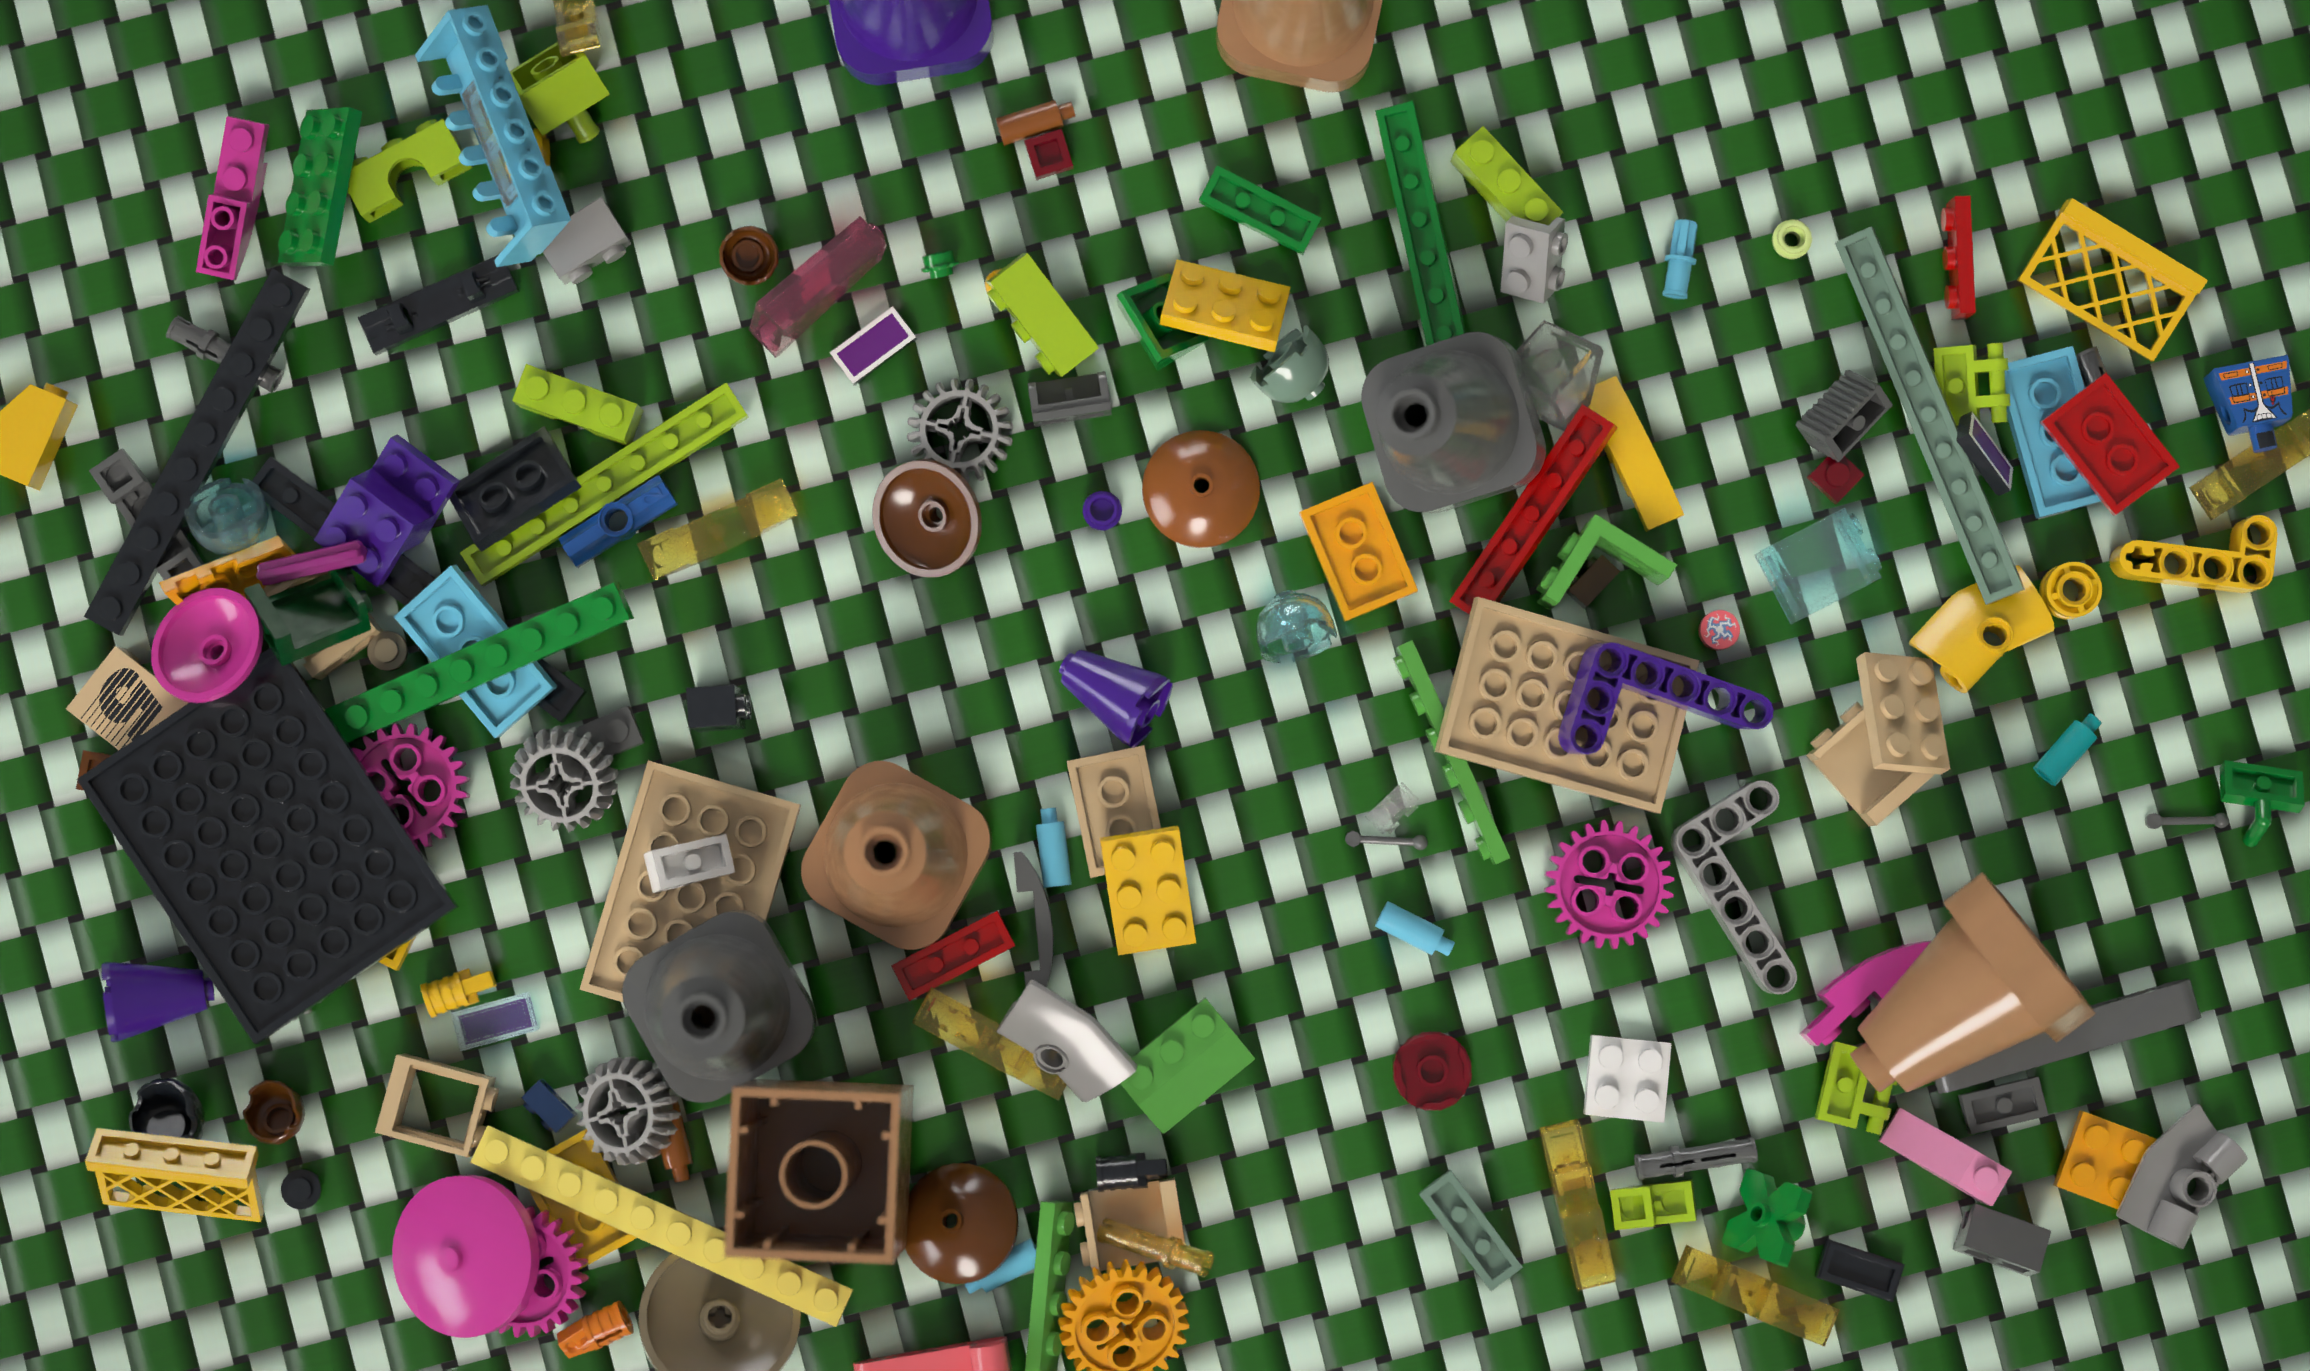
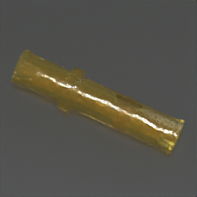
M1105 1218L1102 1221L1108 1227L1100 1225L1098 1228L1097 1240L1099 1243H1106L1160 1261L1163 1267L1168 1269L1178 1267L1206 1277L1209 1272L1203 1269V1267L1211 1269L1214 1262V1255L1211 1251H1204L1183 1244L1182 1239L1175 1236L1165 1238L1113 1221L1110 1218Z

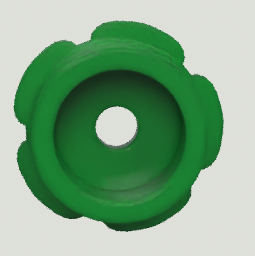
M953 250L922 256L924 268H921V271L923 273L929 272L931 279L954 274L952 267L957 266L959 260L956 261L954 259Z

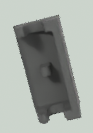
M1105 371L1096 374L1028 383L1034 427L1112 415Z
M1974 1204L1970 1212L1966 1211L1963 1216L1953 1250L2016 1273L2031 1276L2040 1273L2051 1230Z

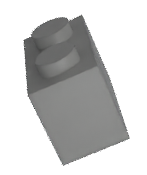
M600 197L571 215L570 222L547 246L543 253L558 278L565 285L569 282L578 284L593 274L592 268L603 261L609 264L621 258L627 252L625 248L632 243L606 202Z

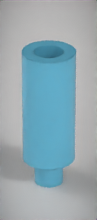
M1056 807L1040 809L1042 824L1036 825L1043 888L1071 885L1064 821L1058 822Z
M1389 901L1386 902L1375 924V927L1430 955L1436 950L1448 956L1455 944L1454 941L1442 936L1444 929Z
M1030 1238L1014 1246L1001 1267L988 1277L974 1283L965 1284L968 1292L971 1294L983 1288L987 1293L1035 1269L1037 1247L1033 1240Z

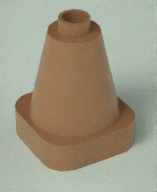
M1222 0L1217 21V48L1224 62L1240 74L1323 92L1343 91L1355 85L1368 68L1383 0Z
M887 761L869 762L853 771L841 788L804 855L801 866L802 881L810 897L826 909L895 947L907 950L922 949L938 942L948 931L989 857L992 847V834L985 817L968 803L897 764ZM882 840L893 842L897 848L896 859L888 865L878 863L873 856L874 847H877Z
M1983 872L1943 901L1946 908L1952 914L1951 919L1858 1026V1030L1866 1042L1851 1052L1850 1055L1864 1076L1878 1092L1883 1091L1895 1081L1906 1092H1910L2043 1032L2057 1043L2096 1014L2022 917Z

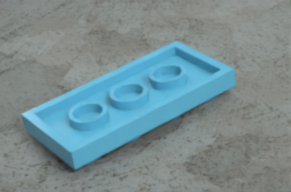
M2073 346L2009 362V370L2005 371L2006 394H2010L2011 406H2007V418L2036 519L2102 502L2040 423L2085 388Z
M451 565L394 616L431 662L509 629L457 565ZM536 661L459 696L493 737L498 738L551 693L557 685Z

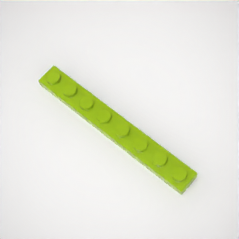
M726 382L577 477L582 486L580 489L482 552L474 543L461 551L460 554L479 584L485 587L557 541L558 538L598 514L606 504L617 502L740 424L749 416Z

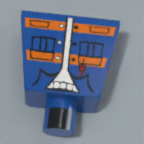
M2288 355L2214 368L2204 377L2207 390L2228 435L2232 436L2249 432L2254 453L2265 452L2278 447L2273 428L2284 425L2292 418L2293 414Z

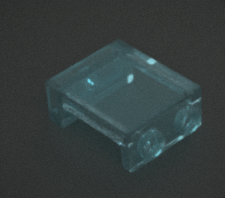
M1845 508L1754 555L1790 624L1882 578L1878 571L1882 569L1878 556L1873 549H1866L1860 537L1863 534L1860 522L1853 513L1848 515Z

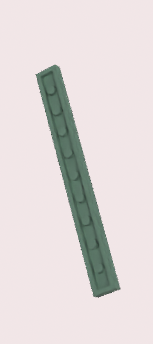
M1868 227L1835 242L1985 604L1989 605L2025 590L1972 461L1956 441L1958 428L1874 228Z

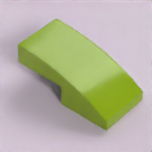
M1692 1179L1610 1190L1615 1230L1654 1227L1658 1224L1697 1220Z

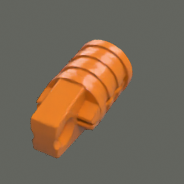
M618 1300L610 1306L607 1305L601 1310L582 1317L558 1332V1345L568 1358L598 1350L604 1345L613 1343L615 1340L618 1341L624 1336H629L634 1333V1328L628 1311L623 1303Z

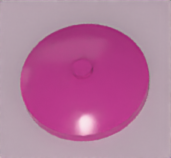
M478 1175L446 1177L422 1188L403 1210L393 1239V1269L397 1285L405 1302L424 1324L439 1333L452 1337H477L503 1328L513 1321L528 1303L535 1288L539 1272L538 1239L527 1210L519 1199L506 1187L492 1179Z

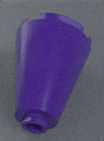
M1079 650L1075 654L1069 653L1059 668V673L1062 674L1061 683L1121 742L1132 748L1138 746L1152 731L1153 728L1148 726V724L1155 715L1161 717L1173 688V683L1169 682L1170 679L1164 675L1085 650Z
M105 962L101 965L102 981L106 980L107 985L103 998L111 1042L122 1041L207 1010V1001L215 1000L213 982L210 977L204 978V972L200 969Z

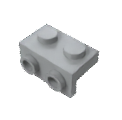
M1512 216L1506 222L1501 292L1544 304L1555 291L1561 289L1565 278V269L1561 268L1562 255L1568 244V235L1564 233V218L1556 217L1549 225Z

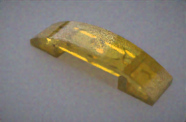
M553 0L557 27L555 28L562 57L601 47V32L594 0Z
M2310 408L2274 430L2277 448L2254 453L2251 445L2189 487L2210 520H2214L2246 499L2245 497L2303 459L2310 457Z
M782 478L745 494L746 497L679 528L668 529L637 543L653 579L663 578L715 557L797 516L798 512Z

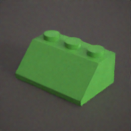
M1205 997L1131 1057L1137 1064V1069L1135 1073L1120 1084L1164 1135L1254 1061L1255 1058Z

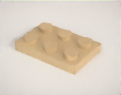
M1864 652L1858 656L1856 661L1873 769L1940 775L1948 771L1950 764L1932 659Z
M1144 745L1067 761L1090 878L1105 875L1100 844L1101 837L1161 828Z

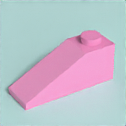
M1900 1107L1897 1108L1879 1139V1142L1977 1201L1989 1206H1993L2012 1171Z

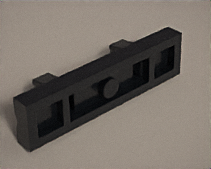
M497 256L358 317L372 352L377 356L520 292L508 265L496 267L494 260ZM404 309H407V312L411 318L413 325L405 316L403 312Z

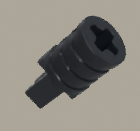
M1130 1153V1155L1126 1156L1118 1155L1102 1158L1101 1156H1095L1098 1192H1104V1190L1114 1191L1115 1189L1126 1190L1127 1188H1132V1190L1148 1188L1147 1180L1165 1179L1168 1177L1166 1159L1146 1160L1145 1153Z

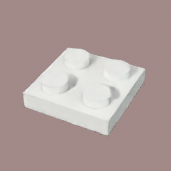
M1590 1035L1583 1114L1664 1123L1672 1043Z

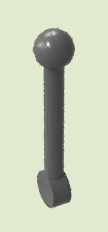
M2152 813L2145 818V825L2150 829H2157L2161 825L2215 824L2218 828H2225L2229 824V817L2225 813H2217L2212 817H2161L2159 814Z
M1350 831L1345 837L1346 843L1351 847H1355L1359 843L1414 846L1417 850H1424L1428 846V840L1424 835H1417L1414 838L1359 835L1356 831Z

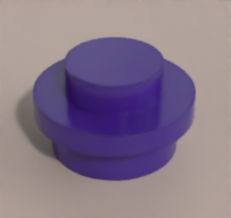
M1098 491L1091 494L1085 500L1083 517L1086 523L1093 529L1100 531L1109 530L1120 521L1122 506L1114 494L1107 491Z

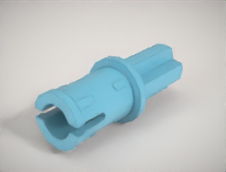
M1679 219L1674 223L1670 254L1665 256V261L1668 262L1665 288L1662 294L1665 297L1674 299H1687L1688 297L1687 291L1691 266L1696 264L1693 253L1698 225L1694 221Z

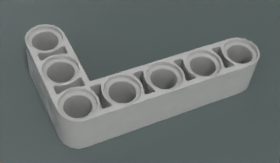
M1755 781L1744 785L1678 826L1671 836V846L1756 984L1767 993L1785 994L1792 990L1797 982L1796 969L1719 847L1777 809L1779 793L1775 786L1767 781ZM1755 788L1763 790L1767 795V804L1762 810L1753 808L1749 801L1750 793ZM1721 809L1729 810L1734 817V824L1728 831L1721 830L1716 824V815ZM1689 829L1696 831L1701 839L1699 848L1694 852L1686 850L1682 844L1683 834ZM1710 863L1716 864L1722 872L1720 882L1714 886L1709 885L1703 877V871ZM1731 897L1739 899L1743 906L1741 916L1735 920L1730 919L1724 911V905ZM1753 931L1759 932L1764 939L1763 948L1755 954L1751 953L1746 947V938ZM1774 965L1780 966L1785 973L1784 982L1776 988L1771 986L1767 980L1768 970Z

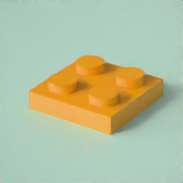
M2079 1111L2053 1185L2118 1209L2145 1151L2157 1139L2087 1112Z

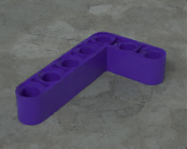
M1597 643L1588 647L1583 654L1561 722L1558 740L1563 750L1570 754L1589 755L1601 749L1621 688L1737 729H1761L1766 727L1773 718L1774 710L1770 700L1762 694L1618 643ZM1604 650L1610 654L1612 659L1611 666L1607 671L1603 670L1599 663L1600 655ZM1640 663L1647 668L1648 672L1647 679L1643 684L1636 678V669ZM1677 676L1681 678L1684 685L1680 696H1676L1672 690V682ZM1592 688L1599 693L1600 697L1599 704L1595 709L1591 708L1587 701V695ZM1712 689L1716 690L1719 695V704L1715 709L1708 702V695ZM1748 702H1751L1755 709V716L1750 722L1744 715V708ZM1580 726L1585 728L1588 735L1587 742L1582 747L1575 740V732Z

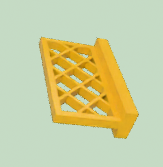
M2073 198L2066 200L2058 212L2059 215L2017 281L2153 362L2196 294H2200L2208 280ZM2063 225L2077 233L2080 249L2058 253L2055 237ZM2084 237L2097 245L2086 247ZM2049 246H2051L2052 255L2043 257ZM2103 248L2110 252L2114 269L2092 274L2087 251ZM2081 253L2086 276L2065 281L2060 258ZM2118 258L2130 265L2120 267ZM2054 259L2059 282L2043 286L2030 278L2038 263ZM2136 268L2144 273L2147 290L2126 294L2121 271ZM2115 273L2120 296L2098 301L2093 278ZM2152 278L2163 284V286L2154 288ZM2087 280L2092 303L2076 306L2069 301L2066 285ZM2060 286L2062 296L2050 289ZM2171 289L2183 297L2174 312L2159 314L2155 292ZM2149 294L2153 317L2132 321L2127 299ZM2121 300L2126 323L2109 326L2103 322L2099 305ZM2093 307L2095 316L2083 309ZM2170 317L2163 328L2161 319ZM2155 321L2158 337L2149 350L2137 343L2133 326ZM2127 327L2129 337L2119 332L2118 329Z
M96 1128L85 1163L87 1171H95L103 1204L261 1222L264 1209L255 1169L259 1156L257 1146ZM136 1177L145 1182L146 1185L142 1186L131 1178ZM175 1181L186 1189L181 1190L171 1183ZM119 1186L127 1192L113 1191V1188ZM216 1186L226 1193L221 1195L211 1189V1187ZM158 1190L168 1197L159 1196L154 1192ZM198 1195L207 1201H199L194 1196ZM239 1200L247 1206L238 1205L233 1201Z

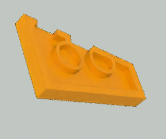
M275 536L163 580L159 584L164 594L176 605L183 602V599L187 596L209 588L229 589L246 598L244 588L257 583L261 585L262 589L266 587L256 576L258 572L257 566L261 562L295 555L296 553L279 536Z

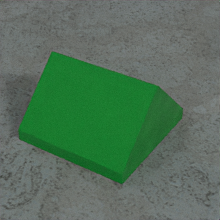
M1170 273L1123 290L1117 294L1119 309L1157 371L1209 340L1208 336L1159 325L1172 278Z

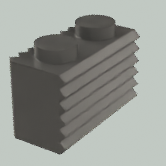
M1845 370V374L1840 376L1839 380L1829 387V391L1823 394V398H1818V403L1813 404V407L1802 415V420L1797 421L1796 427L1813 449L1815 448L1818 452L1820 451L1822 454L1830 456L1833 460L1835 459L1839 462L1893 404L1879 384L1851 370Z

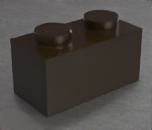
M1603 555L1598 559L1593 556L1584 566L1587 569L1581 577L1577 574L1569 586L1570 589L1566 592L1583 609L1620 572Z

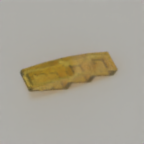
M932 987L930 988L912 1023L1059 1101L1067 1086L1057 1074H1049L1040 1069L1034 1061V1054L997 1033L996 1031L1000 1025L998 1021Z
M1578 1119L1540 1127L1539 1132L1577 1291L1616 1282L1603 1214L1598 1203Z
M1688 1245L1684 1248L1671 1282L1824 1347L1839 1313V1309Z

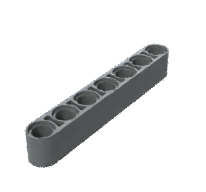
M2190 979L2177 980L2090 1005L2096 1014L2056 1043L2043 1032L1935 1080L1938 1093L1956 1091L2200 1019L2201 1014Z

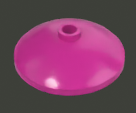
M209 588L187 596L183 599V602L175 605L167 613L156 631L151 651L152 668L156 679L167 692L186 702H209L229 694L248 677L259 658L263 644L261 619L249 600L229 589Z

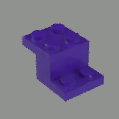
M398 434L392 436L372 469L349 480L314 541L325 548L360 540L367 548V560L362 564L349 567L378 587L384 584L402 553L425 540L460 480Z

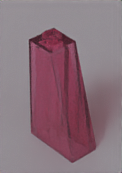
M859 216L756 303L749 331L775 358L778 357L882 259L887 246L882 232L874 224H867Z

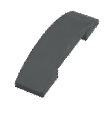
M120 449L90 469L89 472L110 503L117 506L132 528L154 487L124 449ZM183 528L180 529L161 566L156 568L163 580L204 565L202 558Z
M1013 852L1017 892L1033 891L1040 970L1024 972L1025 986L1027 987L1029 982L1034 980L1047 988L1054 956L1052 914L1042 882L1031 862L1023 852Z

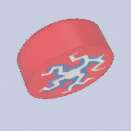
M1713 611L1701 620L1698 630L1699 637L1702 643L1712 650L1727 649L1739 637L1740 626L1738 620L1727 611Z

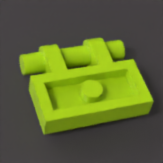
M2003 343L1987 344L1988 359L1977 360L1976 345L1933 348L1935 376L1956 426L1959 424L1960 417L1971 411L1980 422V408H1991L1992 423L2008 422L2007 406H2011L2010 394H2006L2005 371H2008L2009 368L2008 358H2004ZM1989 372L1990 395L1979 396L1978 373Z
M1833 1041L1815 1119L1856 1129L1859 1115L1864 1114L1869 1116L1866 1131L1881 1135L1884 1120H1889L1891 1109L1887 1107L1892 1086L1897 1085V1081L1881 1092L1875 1089L1872 1104L1863 1102L1868 1079L1850 1055L1858 1047Z

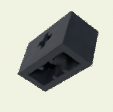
M736 685L686 688L689 729L697 732L746 729L745 720L752 718L750 696H746L743 693V689Z

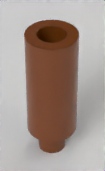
M1052 100L995 119L1003 145H1008L1064 127L1063 120L1076 117L1072 102L1057 106L1056 100Z
M679 1102L673 1103V1110L681 1113ZM682 1114L677 1119L672 1120V1123L679 1130L675 1134L668 1136L671 1144L667 1148L660 1149L665 1170L672 1169L675 1183L690 1179L687 1164L693 1163Z

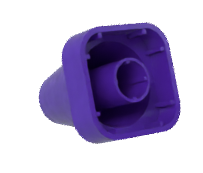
M829 0L835 41L841 60L853 77L867 84L885 85L966 72L984 61L993 44L994 31L989 0Z

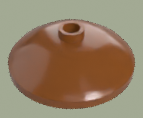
M1196 430L1179 434L1169 439L1157 449L1146 467L1142 483V494L1149 518L1163 535L1187 547L1209 548L1232 540L1247 527L1258 506L1260 482L1253 460L1240 444L1228 436L1217 432ZM1199 479H1204L1209 484V489L1204 493H1199L1194 489V483Z

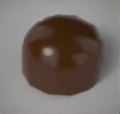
M744 226L732 230L726 235L719 248V263L730 279L741 285H757L767 281L779 264V248L773 236L764 229L756 226Z
M265 1080L249 1090L250 1101L242 1113L247 1123V1128L253 1137L264 1144H282L299 1132L305 1118V1109L300 1094L287 1084L274 1080Z

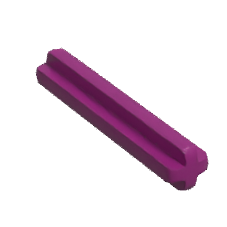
M360 540L350 541L261 562L257 566L258 572L256 576L263 585H272L362 564L367 560L366 553L368 551Z

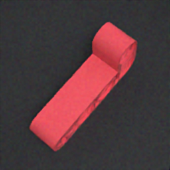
M1006 1336L870 1358L853 1363L854 1371H1012Z

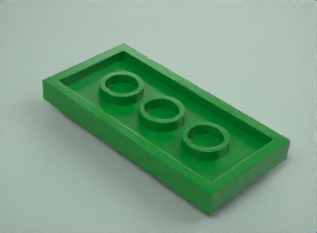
M350 107L306 110L305 117L300 125L301 141L299 151L293 163L294 178L292 189L286 201L287 215L284 231L278 243L280 251L278 263L288 266H334L362 111Z

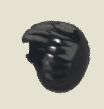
M165 1078L154 1079L150 1083L141 1086L137 1091L138 1100L135 1108L129 1114L131 1132L202 1139L205 1128L204 1108L198 1096L188 1085L177 1079Z

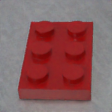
M2107 373L2102 374L2040 422L2113 516L2117 515L2180 467Z

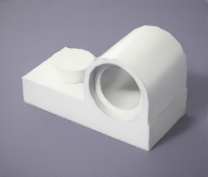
M726 834L660 848L643 854L653 893L735 873Z

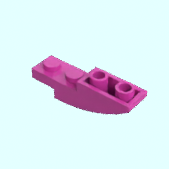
M232 116L226 117L214 194H209L196 267V272L230 280H236L253 231L264 185L267 163H264L263 160L269 124Z
M1931 941L1910 943L1888 949L1865 959L1832 980L1817 994L1827 1007L1800 1035L1813 1046H1818L1821 1042L1825 1046L1830 1044L1843 1030L1839 1025L1849 1015L1855 1018L1861 1014L1871 1003L1867 998L1870 994L1880 1002Z

